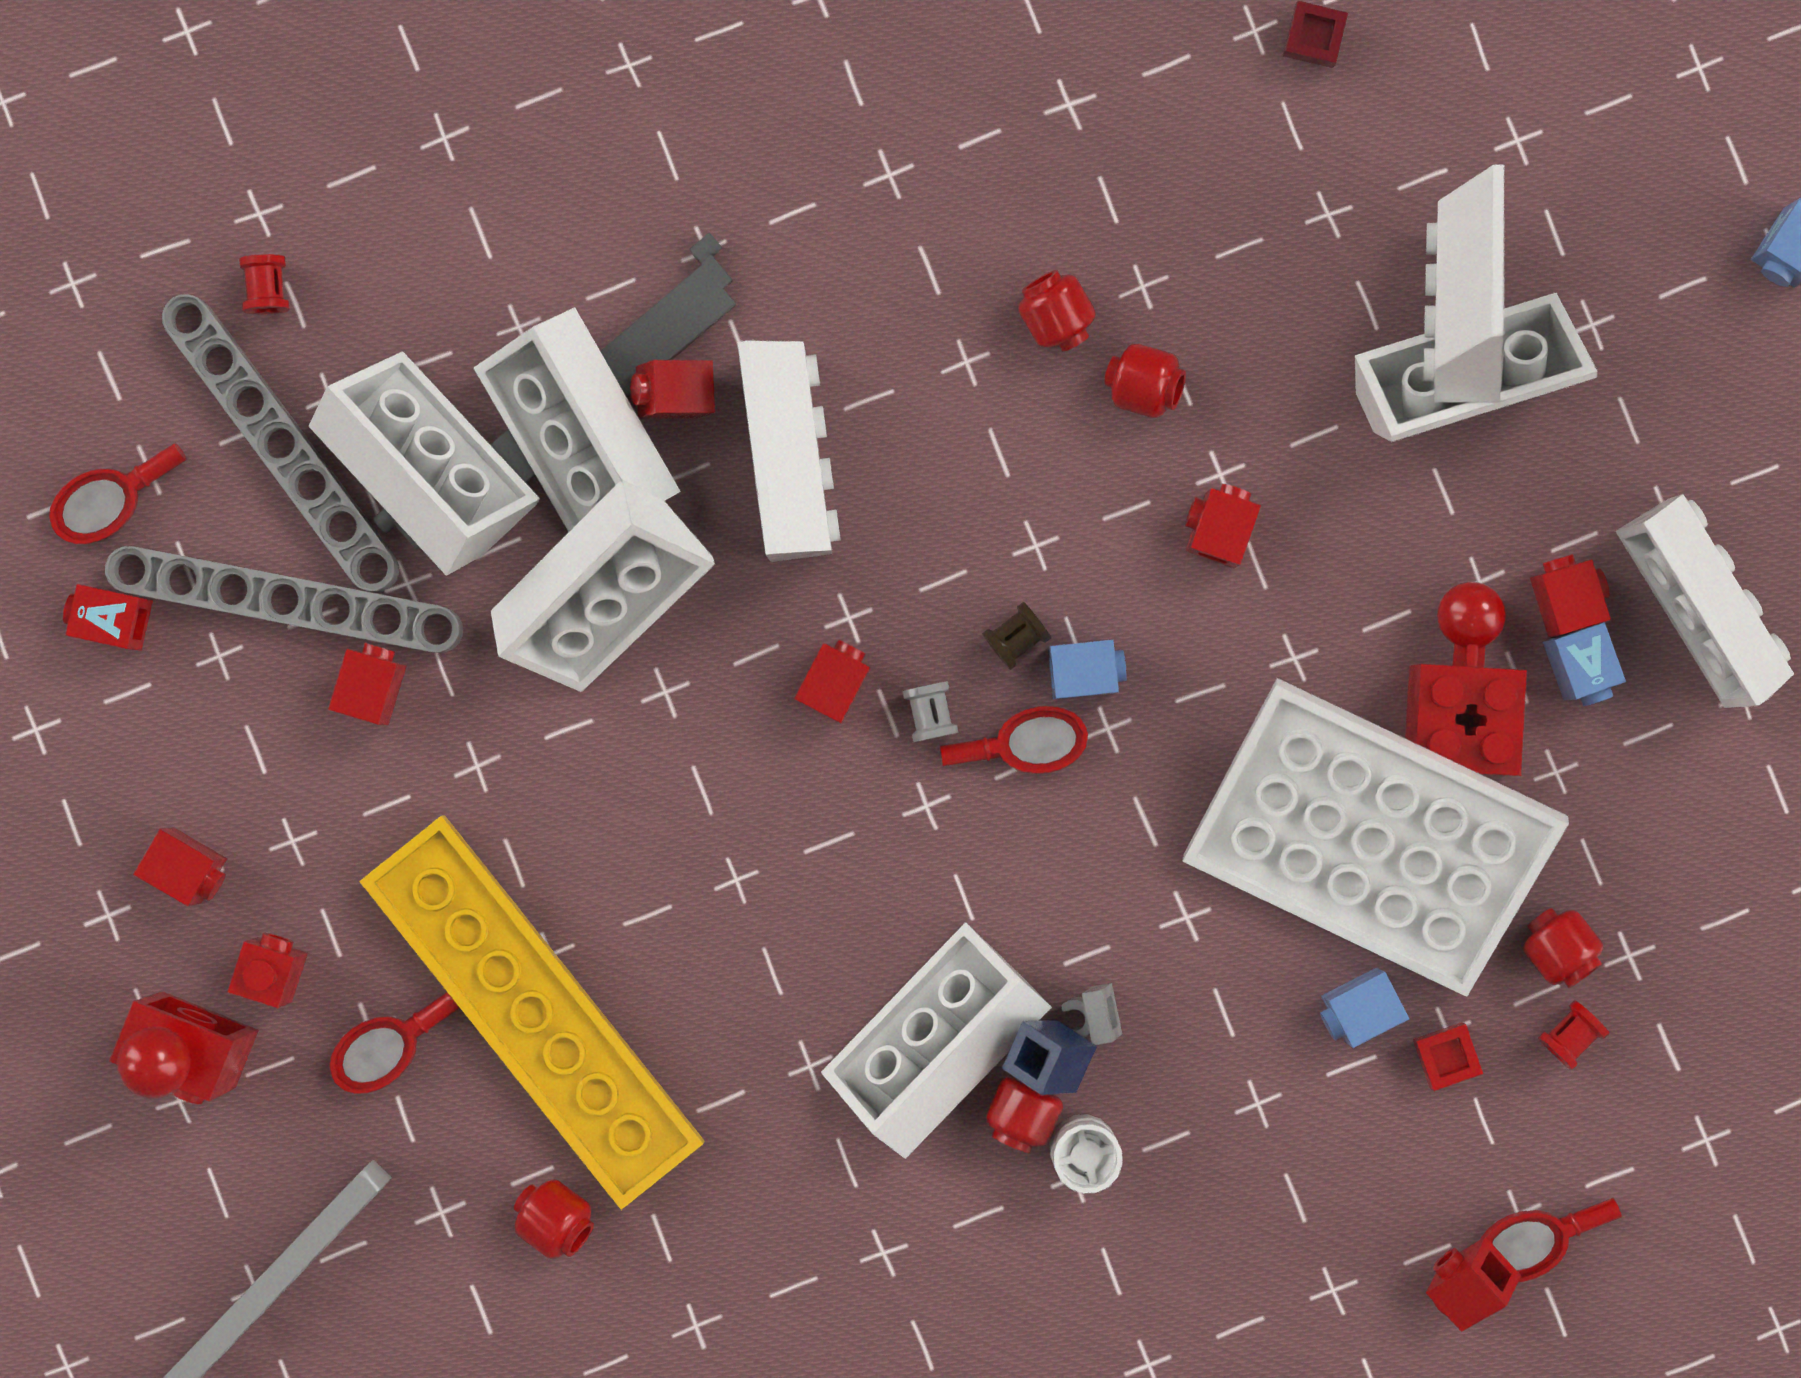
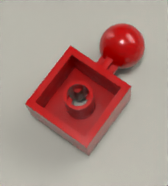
M1464 582L1446 592L1439 603L1437 620L1441 632L1447 640L1454 644L1453 666L1432 664L1409 666L1405 739L1478 774L1521 776L1527 670L1484 668L1485 647L1500 635L1506 619L1505 606L1501 597L1491 587L1479 582ZM1466 707L1474 719L1473 726L1468 727L1467 734H1465L1464 726L1456 724L1455 721L1456 714L1465 713Z
M162 991L133 1001L109 1062L118 1065V1072L124 1085L139 1096L160 1098L172 1093V1095L183 1101L202 1104L204 1100L211 1101L236 1088L259 1030Z

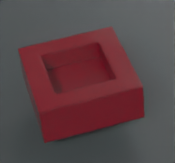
M1297 1L1283 56L1333 68L1337 62L1348 12Z

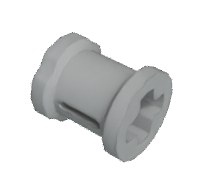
M948 681L903 691L904 699L910 700L916 732L912 734L913 742L959 733L957 725L951 723L945 692L949 690Z

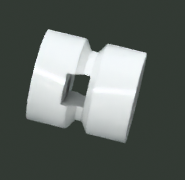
M1089 1114L1074 1115L1063 1120L1054 1130L1050 1141V1156L1060 1180L1070 1189L1081 1193H1097L1108 1188L1116 1180L1122 1167V1150L1111 1128L1104 1121Z

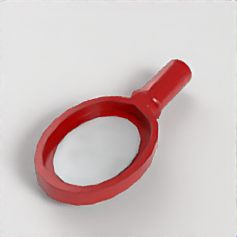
M174 443L141 465H135L134 469L127 474L115 469H96L73 478L58 492L50 507L49 518L52 529L63 540L73 544H90L112 536L122 529L133 516L138 503V491L146 486L149 487L150 483L187 460L185 454Z
M1054 706L1034 707L1013 715L1003 724L998 736L995 738L987 739L984 737L981 740L940 746L942 765L948 766L981 760L989 762L990 759L1001 758L1009 767L1019 772L1032 774L1052 773L1073 764L1082 755L1087 745L1088 732L1082 719L1069 710Z
M446 992L419 1012H414L412 1017L406 1021L396 1017H376L360 1023L342 1037L332 1053L330 1071L334 1082L344 1091L354 1094L370 1093L390 1085L412 1063L416 1053V1038L424 1033H428L429 1029L457 1011L460 1007Z
M1614 1198L1575 1213L1568 1212L1567 1216L1560 1219L1545 1211H1520L1498 1220L1487 1229L1481 1239L1487 1237L1520 1273L1521 1278L1519 1282H1525L1540 1277L1557 1266L1566 1254L1570 1237L1580 1236L1583 1232L1622 1218V1215Z

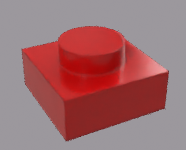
M1460 1022L1413 1039L1431 1090L1436 1091L1483 1074L1465 1023Z

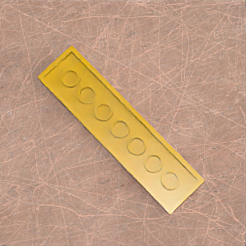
M445 815L436 819L359 881L621 1210L704 1144L705 1140Z

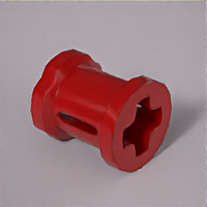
M263 254L239 258L240 269L245 271L247 300L242 303V312L265 315L289 311L290 302L284 299L282 269L286 267L285 256Z
M1576 1000L1569 1005L1570 1012L1550 1033L1543 1032L1538 1037L1539 1041L1570 1070H1573L1578 1065L1576 1059L1597 1038L1605 1039L1609 1035L1606 1027Z

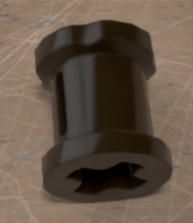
M1024 601L1017 606L1018 613L996 630L987 629L982 633L991 648L1009 670L1016 666V659L1039 641L1046 643L1052 638L1038 617Z

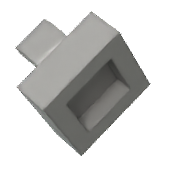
M1112 983L1092 986L1082 993V997L1071 998L1061 1005L1062 1011L1076 1009L1083 1013L1085 1017L1084 1026L1075 1027L1072 1030L1084 1038L1090 1034L1091 1042L1094 1045L1113 1042L1122 1035Z

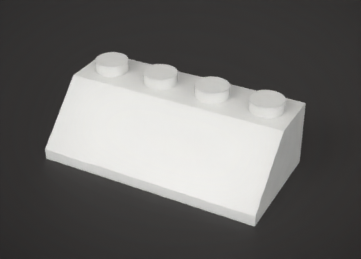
M1492 165L1438 201L1437 223H1427L1426 255L1437 254V264H1426L1425 296H1436V306H1425V338H1435V348H1424V381H1435L1434 402H1500L1504 319V165Z
M1557 293L1504 309L1500 402H1434L1435 381H1424V348H1435V338H1425V334L1355 355L1356 395L1373 432L1391 442L1597 378V370Z
M575 307L532 327L473 367L568 532L621 479L664 501L681 492Z
M738 342L765 554L770 562L832 554L831 542L840 541L841 538L837 509L827 511L824 490L834 489L830 458L820 459L817 438L827 437L823 406L813 407L810 387L820 386L816 354L806 356L804 342Z
M403 351L327 386L309 424L311 430L446 576L483 556L532 510L540 500L533 490Z
M621 479L491 610L498 657L582 692L714 565L713 556L663 499Z
M1683 494L1669 498L1615 532L1724 708L1758 706L1770 698L1794 675L1787 663L1791 659L1790 653L1776 634H1769L1759 618L1763 615V611L1758 600L1749 590H1742L1733 576L1732 572L1735 571V565L1728 552L1721 545H1714L1704 529L1708 525L1707 519L1700 507L1693 500L1687 501Z
M965 922L821 1073L870 1132L906 1159L1010 1051L1022 1022L1039 1021L1051 1009V1006Z

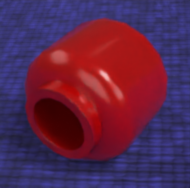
M1053 270L1023 288L1022 293L1025 297L1019 304V313L1040 347L1049 348L1059 345L1062 352L1078 346L1089 337L1086 328L1094 321L1096 312L1079 280L1074 275H1060L1058 270Z
M1131 344L1122 353L1121 357L1113 356L1111 358L1104 382L1105 386L1112 388V400L1119 409L1151 418H1159L1167 409L1175 410L1184 390L1186 371L1180 369L1178 358L1173 353L1141 344Z
M1550 908L1527 925L1532 935L1523 945L1524 953L1549 984L1559 985L1564 982L1568 988H1571L1602 965L1598 957L1603 951V943L1577 911L1566 910L1558 915L1553 908Z
M1012 1076L1005 1077L1000 1081L986 1115L987 1123L994 1129L992 1138L1026 1153H1030L1033 1146L1044 1147L1050 1141L1063 1110V1104L1061 1099L1055 1094L1040 1095L1017 1078Z
M556 1179L548 1180L538 1187L534 1184L529 1185L514 1204V1210L518 1213L515 1221V1233L542 1255L550 1259H556L564 1254L568 1257L573 1256L587 1241L594 1227V1223L590 1220L591 1205Z

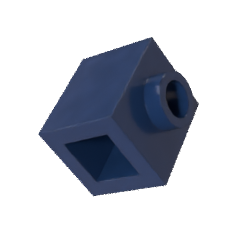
M1058 1020L1023 1021L1002 1069L1040 1095L1076 1093L1097 1046Z

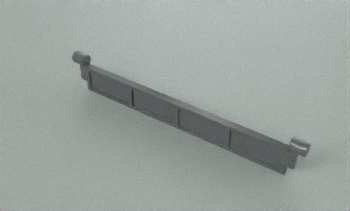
M710 233L706 234L689 249L695 259L702 265L600 351L627 398L631 395L630 384L633 374L636 373V366L651 360L674 359L736 306V303L724 290L733 280L713 257L722 247ZM509 429L491 444L492 448L526 484L536 476ZM385 509L373 518L384 533L387 534L396 526L415 549L418 550L420 548Z

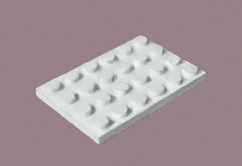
M1277 678L1184 853L1183 862L1467 997L1569 825L1568 816Z

